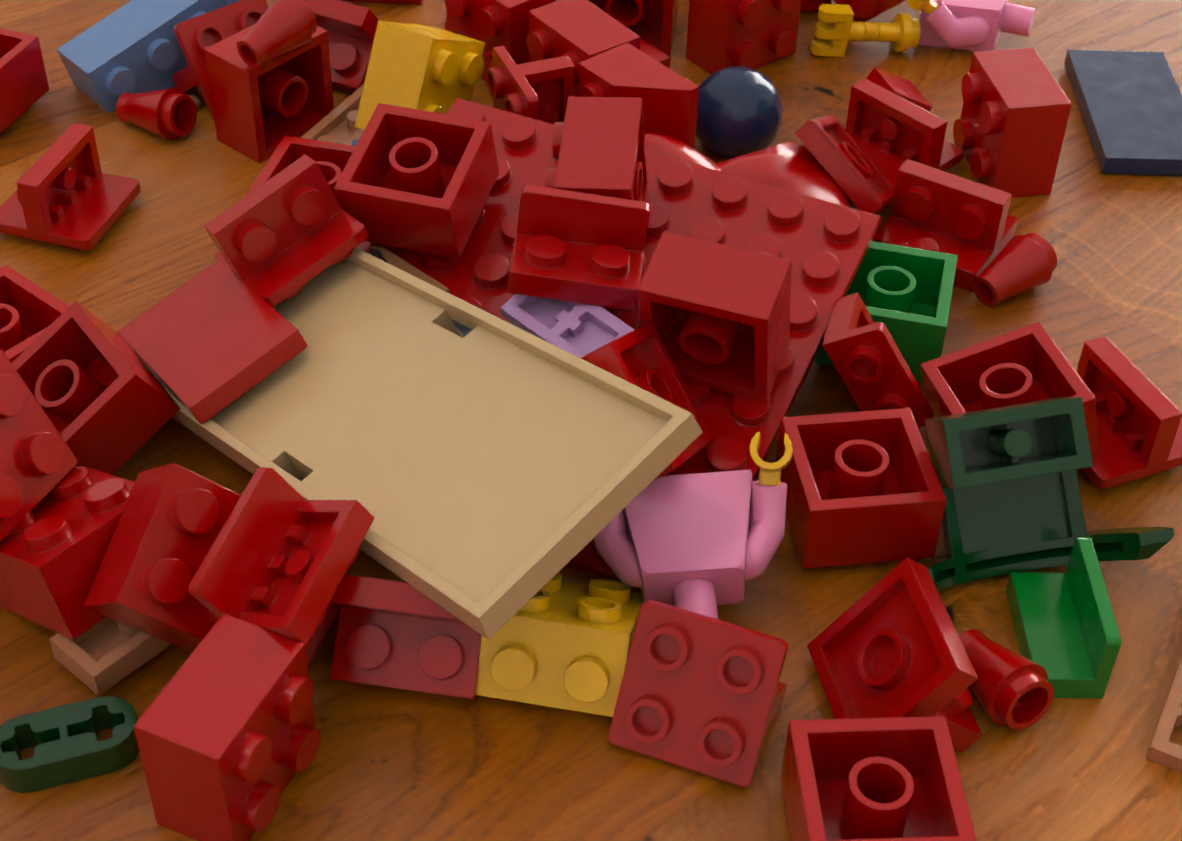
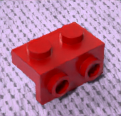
M858 293L835 299L828 327L824 333L822 346L861 411L910 408L917 427L926 426L925 420L932 419L934 411L886 325L882 322H874Z

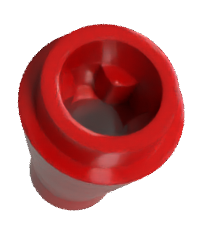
M274 0L248 34L237 42V51L240 57L251 68L259 69L267 62L310 44L312 34L317 30L315 15L303 0Z
M178 88L140 93L125 92L119 97L116 104V113L121 122L133 124L169 140H176L180 136L190 134L197 120V108L194 100Z
M1028 233L1027 235L1014 236L988 267L973 279L972 288L976 297L986 306L994 307L1005 299L1047 283L1051 279L1052 272L1057 267L1058 261L1055 250L1039 234Z
M970 629L959 635L978 676V679L970 685V688L990 719L996 724L1008 725L1014 730H1022L1038 722L1048 711L1054 697V689L1048 682L1046 670L1037 663L987 638L978 629Z

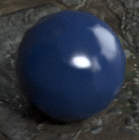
M745 66L725 67L711 74L699 85L696 137L704 148L726 159L766 149L776 139L782 125L783 109L778 90L768 77Z

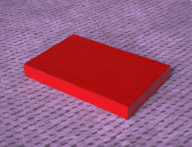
M219 260L117 331L155 377L200 424L214 417L308 346L296 327Z

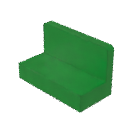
M1076 537L1065 573L1010 572L1006 594L1021 656L1037 663L1046 670L1048 682L1054 689L1053 698L1103 699L1121 647V636L1092 539L1090 537Z

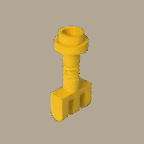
M822 4L819 6L817 15L822 21L817 22L814 28V35L818 38L812 40L810 52L817 56L844 57L848 41L862 40L891 42L895 52H907L909 48H915L919 43L920 22L918 19L911 18L908 13L896 14L893 23L853 21L854 13L850 5Z

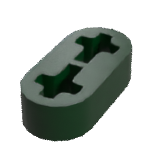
M114 696L96 697L20 715L6 721L0 726V783L10 791L19 793L37 792L113 773L127 767L139 754L133 727L138 721V717L133 705L123 698ZM113 728L112 738L98 741L99 731ZM35 747L34 757L21 760L22 750Z

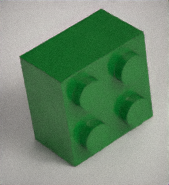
M872 241L846 296L854 293L859 294L874 322H882L886 325L916 381L923 382L920 364L941 357L958 255ZM821 345L815 363L834 366Z

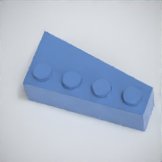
M131 0L56 50L75 88L95 104H97V101L102 109L108 113L116 109L119 97L125 92L140 93L175 86L171 75L189 66L174 34L173 27L175 25L240 0Z

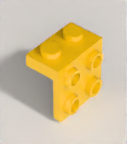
M557 573L489 640L484 636L481 637L476 695L613 717L640 607L644 603L642 594L631 592V586L624 585L619 580L593 579L589 582V585L563 582L562 575Z

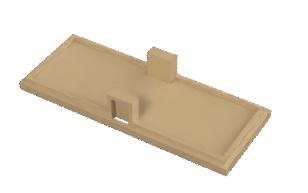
M356 247L352 254L344 261L329 266L307 282L296 296L289 300L281 301L273 307L299 330L308 345L305 350L207 422L200 424L161 383L181 408L172 418L250 473L254 474L258 468H273L306 500H357L375 517L360 545V550L488 640L703 433L692 413ZM452 320L472 329V331L464 338L460 337Z

